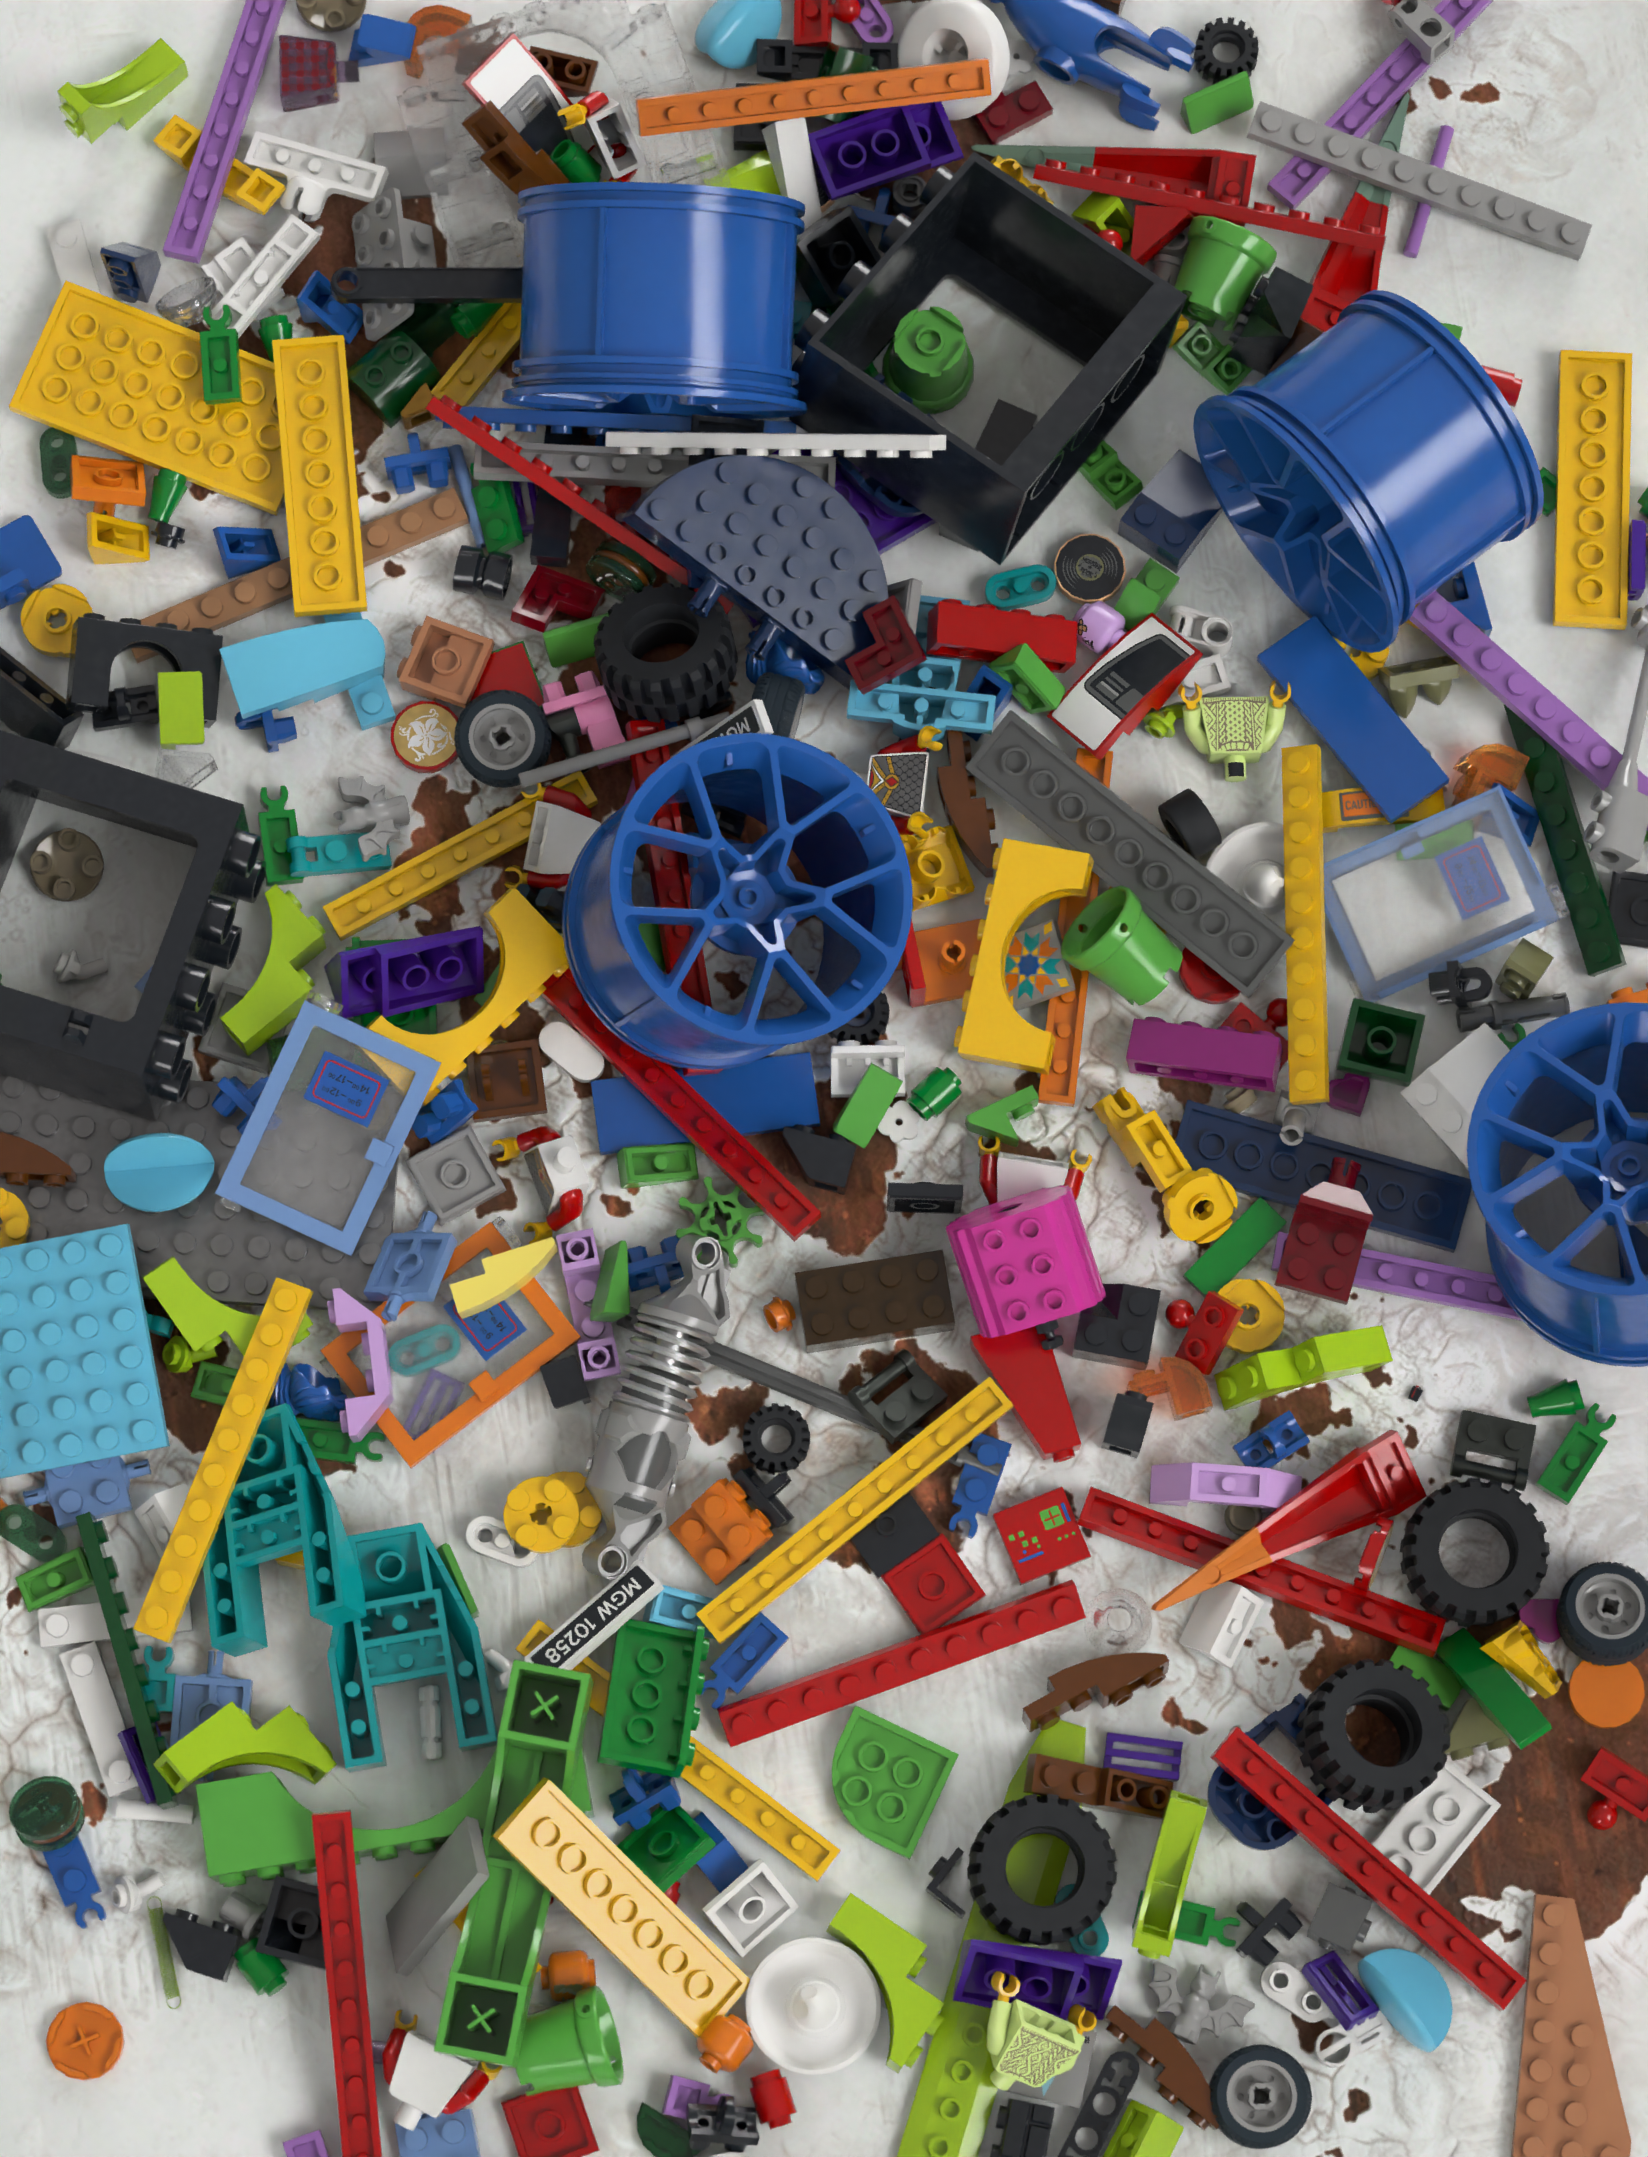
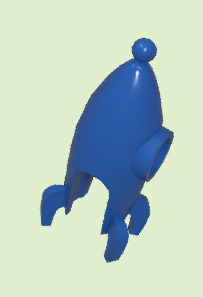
M989 0L991 3L1004 4L1009 19L1019 34L1036 52L1033 61L1041 71L1064 84L1075 85L1077 80L1103 92L1120 97L1121 100L1118 106L1120 115L1127 122L1140 128L1152 131L1157 129L1160 121L1153 117L1158 113L1161 104L1149 98L1151 92L1149 87L1104 61L1099 55L1108 49H1120L1165 71H1169L1172 64L1189 72L1195 62L1189 55L1193 53L1196 45L1177 30L1170 27H1161L1149 36L1134 24L1091 0Z

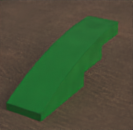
M1463 1627L1439 1643L1435 1654L1457 1677L1461 1687L1479 1703L1483 1713L1522 1750L1551 1730L1552 1726L1504 1668L1480 1649L1482 1645Z

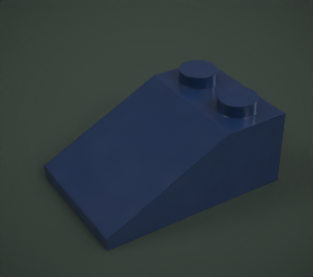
M1179 449L1140 492L1119 523L1118 535L1176 574L1223 512L1206 477L1202 464Z

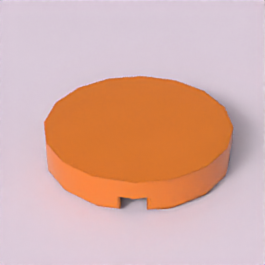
M1582 1660L1572 1671L1568 1682L1569 1700L1574 1713L1586 1724L1599 1729L1616 1728L1628 1723L1640 1711L1645 1697L1644 1681L1638 1669L1630 1661L1621 1665L1599 1666Z
M89 2002L77 2003L59 2012L50 2024L46 2038L47 2051L55 2068L67 2077L84 2081L100 2078L111 2071L121 2058L125 2043L122 2025L115 2014L102 2005Z

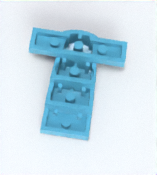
M921 595L916 638L927 660L893 678L892 684L884 683L864 695L859 691L855 681L851 680L847 719L891 723L893 734L901 739L919 734L920 730L925 726H933L942 731V733L934 735L932 741L943 740L946 730L982 734L992 733L996 695L956 691L962 659L926 654L928 612L938 601L950 598ZM960 600L962 605L970 606L969 600Z
M360 612L323 615L325 623L285 630L220 648L219 650L242 718L245 719L277 707L279 711L311 699L316 703L348 689L362 731L394 721L396 715L383 680L386 657L384 640L378 629L368 619H362Z

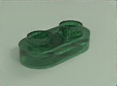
M51 427L42 434L39 442L42 480L47 492L51 496L64 499L71 497L70 463L71 455H78L77 443L73 435ZM56 439L63 440V444L60 447H53L51 444ZM58 473L66 474L65 479L62 481H56L54 477Z
M12 1504L1 1510L0 1535L5 1540L41 1563L49 1562L65 1554L67 1539L58 1527L20 1504ZM15 1516L20 1517L22 1520L20 1527L11 1529L9 1527L10 1519ZM47 1536L52 1537V1546L48 1549H42L40 1547L41 1539Z

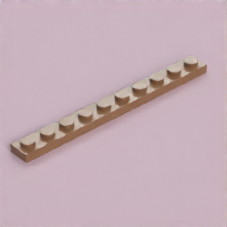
M455 488L448 489L361 526L364 567L468 524L469 519ZM290 557L141 619V625L155 627L157 623H171L178 626L177 630L191 631L192 628H208L216 631L293 598ZM131 649L137 664L159 655L149 649Z

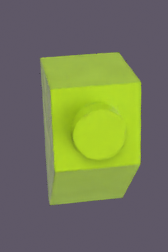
M1093 191L1071 216L1082 225L1086 223L1097 233L1104 229L1117 231L1123 241L1121 251L1131 257L1134 219L1119 197Z

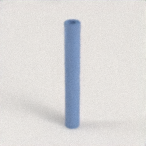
M453 445L448 448L449 456L477 548H485L486 543L471 491L474 487L461 445Z

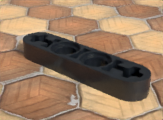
M1125 2051L1116 2052L1106 2060L1057 2157H1074L1066 2155L1069 2147L1078 2155L1098 2157L1139 2075V2063L1131 2053ZM1125 2058L1129 2061L1128 2068L1132 2071V2075L1130 2077L1124 2075L1120 2079L1117 2086L1125 2088L1121 2096L1114 2088L1103 2086L1101 2082L1104 2077L1111 2082L1116 2073V2070L1111 2067L1113 2061L1120 2063ZM1106 2092L1113 2096L1115 2108L1111 2114L1101 2115L1095 2111L1093 2101L1097 2094ZM1083 2127L1092 2128L1097 2134V2144L1091 2150H1083L1076 2143V2133Z

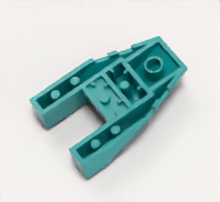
M287 1403L266 1409L203 1563L211 1647L233 1657L268 1647L259 1564L303 1550L310 1616L333 1627L366 1617L362 1579L335 1499L290 1405Z
M417 1523L347 1536L363 1583L366 1617L334 1626L327 1653L347 1771L350 1773L387 1766L374 1687L447 1674L460 1750L465 1752L497 1746L498 1733L479 1629L423 1524Z

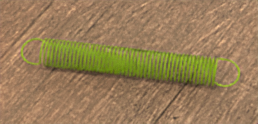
M163 1908L149 1909L148 1911H151L148 1912L151 1913L149 1914L151 1915L149 1916L151 1917L149 1918L151 1919V1926H155L152 1927L155 1928L152 1929L155 1930L152 1931L155 1932L153 1933L155 1934L153 1935L155 1936L153 1937L155 1938L154 1942L156 1945H159L156 1946L159 1947L156 1948L159 1949L156 1950L159 1951L156 1953L160 1955L157 1956L160 1957L157 1958L160 1959L158 1960L160 1961L158 1962L160 1963V1972H164L161 1973L164 1974L161 1975L164 1976L161 1977L164 1978L162 1979L164 1980L162 1984H165L163 1988L169 1989L165 1990L169 1991L165 1992L169 1993L165 1994L169 1995L165 1997L177 1995L180 1998L173 1958L170 1959L172 1952L170 1950L169 1937L166 1936L168 1931H166L165 1924H157L160 1923L157 1922L160 1921L157 1919L163 1918L161 1917L163 1916L161 1914L164 1913L162 1912Z

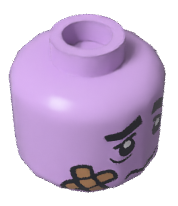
M1096 601L1092 604L1085 603L1072 620L1077 621V641L1098 655L1104 654L1126 634L1124 632L1126 622L1124 616L1102 601Z

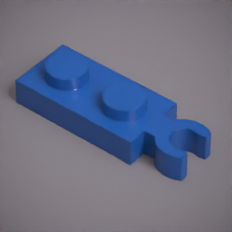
M984 1434L978 1435L973 1440L969 1452L977 1454V1459L982 1465L992 1466L999 1463L1002 1465L999 1475L995 1476L965 1463L951 1503L961 1507V1510L950 1519V1532H954L959 1521H967L970 1524L968 1538L972 1539L975 1536L978 1528V1522L975 1518L976 1513L987 1517L1012 1444Z
M760 1612L710 1667V1670L717 1677L714 1680L704 1682L701 1696L708 1689L716 1690L718 1698L711 1707L714 1710L720 1708L726 1699L725 1692L730 1688L738 1695L786 1643L789 1637Z
M74 1826L66 1836L57 1841L39 1844L65 1907L75 1903L78 1907L75 1913L77 1924L82 1929L88 1927L84 1916L90 1909L96 1910L101 1921L105 1920L106 1911L104 1907L95 1902L92 1897L102 1892V1889L76 1827Z

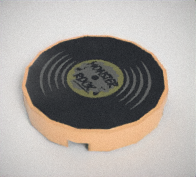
M1080 534L1069 539L1059 549L1054 562L1057 586L1060 592L1069 600L1081 605L1085 603L1092 604L1096 601L1106 602L1112 599L1121 589L1126 574L1125 559L1119 547L1110 539L1097 534Z

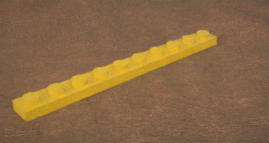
M1317 744L1281 748L1286 932L1295 939L1292 946L1286 952L1289 1102L1293 1105L1329 1102L1321 748Z
M276 1277L133 1629L135 1631L171 1644L313 1295L311 1289Z
M989 1376L696 1613L697 1617L718 1643L722 1644L1012 1409L1014 1405Z
M538 1619L515 1650L523 1657H526L548 1638L554 1630ZM587 1656L572 1671L591 1674L594 1685L589 1707L604 1717L610 1673ZM690 1735L689 1743H695L694 1758L691 1766L685 1765L680 1777L818 1882L841 1850Z

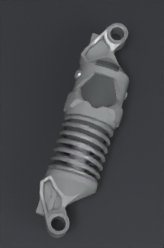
M688 1234L678 1241L675 1253L684 1273L683 1280L666 1292L641 1302L637 1311L640 1314L636 1316L643 1323L634 1324L636 1330L657 1337L656 1341L637 1336L629 1338L632 1344L652 1350V1355L635 1350L625 1352L627 1357L646 1363L648 1366H637L628 1363L621 1365L624 1371L630 1373L629 1378L620 1377L617 1379L618 1383L623 1385L621 1391L613 1392V1401H610L608 1408L601 1410L595 1432L599 1439L593 1458L588 1457L584 1470L588 1472L585 1485L599 1506L607 1526V1531L596 1541L591 1542L585 1547L582 1554V1562L588 1572L607 1579L619 1578L637 1559L643 1562L648 1543L657 1537L667 1524L664 1507L667 1497H672L674 1494L676 1483L672 1481L678 1461L686 1458L692 1438L687 1432L689 1428L687 1423L690 1422V1419L685 1413H690L694 1409L685 1399H694L698 1395L688 1385L698 1386L702 1383L697 1375L688 1371L702 1372L706 1370L704 1364L694 1358L705 1359L710 1354L707 1349L697 1344L711 1345L714 1343L715 1338L713 1336H717L719 1327L730 1317L729 1300L725 1289L731 1270L724 1268L721 1245L712 1237ZM700 1244L702 1246V1255L697 1260L695 1250ZM606 1552H608L609 1561L604 1568H602V1557Z

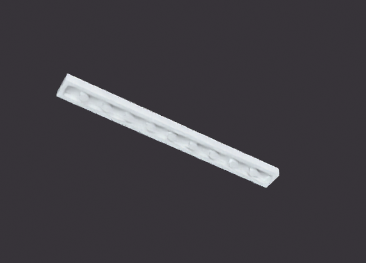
M620 431L606 432V447H620V454H641V447H651V454L658 455L673 454V448H683V455H705V448H714L715 455H736V448H747V456H768L769 449H779V456H801V449H811V456L814 457L833 456V450H844V457H866V450H877V457H899V450H910V458H932L933 450H946V435Z

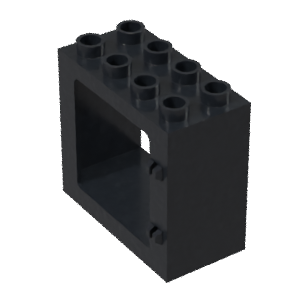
M973 152L956 173L945 166H941L932 175L919 199V202L926 207L915 220L904 213H900L891 222L878 245V249L884 253V256L873 268L860 260L849 270L837 291V298L843 301L837 310L830 316L818 308L805 321L794 342V345L803 351L792 365V371L799 374V383L791 387L798 390V398L796 400L807 404V413L789 417V420L808 433L946 435V450H933L932 458H910V450H899V457H877V450H866V457H844V450L834 451L1001 565L1159 374L1188 296L976 152ZM948 278L960 281L1084 366L1002 466L864 373L895 337V331L900 320L910 311L919 309L939 284Z
M0 730V892L36 799L197 848L137 1010L130 1020L119 1022L0 985V1073L157 1121L164 1100L179 1104L186 1093L193 1066L192 1061L183 1059L189 1032L205 1036L212 1023L217 1005V994L208 991L214 966L229 970L236 958L242 936V928L232 925L238 900L253 904L260 893L266 873V861L257 859L261 836L249 832L244 805ZM68 1024L79 1025L88 1028L89 1031L86 1035L82 1030L70 1027Z

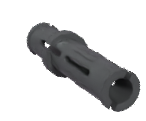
M1565 992L1512 1002L1498 1003L1497 1000L1489 1001L1488 1005L1457 1009L1456 1020L1461 1033L1476 1030L1484 1023L1492 1028V1030H1500L1504 1025L1561 1017L1570 1013V1006Z

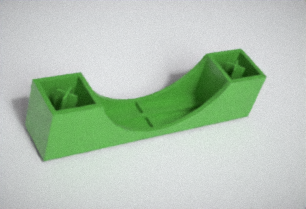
M513 1660L498 1734L493 1782L482 1839L490 1877L469 1901L458 1949L449 1974L434 2051L437 2053L517 2069L551 1894L493 1835L543 1777L550 1779L571 1800L594 1685L591 1674Z
M582 1743L571 1801L588 1818L594 1817ZM497 1746L488 1766L472 1788L457 1802L439 1814L419 1823L395 1829L365 1830L352 1828L356 1865L360 1864L361 1857L372 1856L376 1861L398 1858L397 1851L410 1849L414 1855L436 1851L435 1845L445 1843L466 1816L478 1819L482 1837L491 1795ZM272 1771L196 1784L208 1875L211 1879L219 1882L220 1885H224L226 1888L247 1884L246 1877L257 1875L258 1878H262V1881L275 1880L276 1876L285 1877L284 1871L296 1869L300 1874L317 1872L312 1825L313 1812L297 1802Z

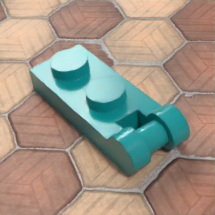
M369 832L316 837L293 836L285 840L287 852L291 853L292 863L289 864L291 877L390 870L392 862L389 844L387 845L386 855L377 854L370 857L367 862H364L358 848V839ZM314 851L316 861H307L306 852Z

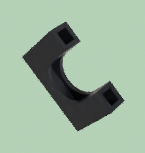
M86 613L83 617H78L72 627L65 710L102 714L108 707L110 674L114 658L126 650L144 648L164 657L174 672L200 671L202 673L204 728H210L217 718L222 657L219 649L223 645V636L214 635L213 630L208 628H192L191 631L177 630L178 626L171 623H157L154 627L141 625V621L138 619L121 618L119 622L105 620V616L101 614Z

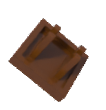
M538 1039L488 1045L480 1054L477 1055L473 1051L466 1057L471 1101L479 1109L473 1114L474 1123L548 1113Z

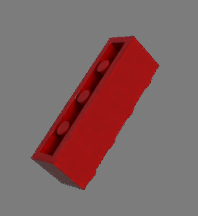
M957 599L938 601L928 612L926 654L990 663L1016 646L1026 643L1051 672L1065 674L1076 663L1077 621L1066 620L1062 615L1049 614L1043 617L1031 615V612L1025 609H1014L1009 612L997 610V607L991 604L962 605V602Z

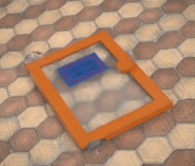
M501 1216L489 1222L454 1249L434 1302H405L400 1308L396 1321H387L381 1316L387 1301L371 1311L385 1325L394 1398L376 1424L410 1468H413L539 1372L540 1366L549 1364L581 1340V1336L535 1278L502 1302L485 1311L461 1319L454 1302L450 1284L485 1274L481 1259L522 1246L516 1234ZM367 1329L344 1332L320 1350L325 1357L319 1362L332 1380L339 1375L355 1397L375 1395V1392H368L365 1371L372 1369L370 1355L364 1356L361 1333H367Z

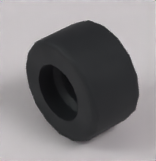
M1186 789L1159 805L1158 812L1169 836L1195 859L1222 843V837L1214 818L1202 800L1191 789Z

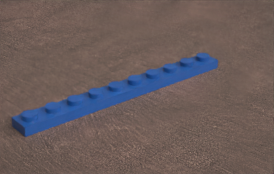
M462 406L459 411L460 414L470 421L474 415L493 427L491 431H500V424L515 425V432L536 433L537 426L551 427V433L572 434L573 428H587V435L606 436V432L609 429L643 432H691L692 417L466 406ZM435 415L437 422H443L444 429H455ZM764 420L763 433H796L797 425L792 421Z

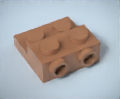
M426 616L423 625H417L411 638L413 648L409 657H404L401 660L397 670V678H399L402 690L432 701H436L438 698L465 708L470 703L495 646L494 641Z

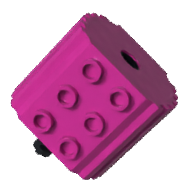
M1059 1185L1053 1188H1042L975 1209L967 1215L956 1218L955 1221L950 1222L946 1226V1232L980 1335L983 1337L993 1338L1008 1335L1035 1326L1037 1333L1045 1334L1046 1339L1041 1341L1042 1348L1044 1350H1052L1063 1345L1064 1342L1062 1335L1054 1334V1330L1059 1327L1057 1319L1093 1307L1106 1296L1072 1188L1069 1186Z

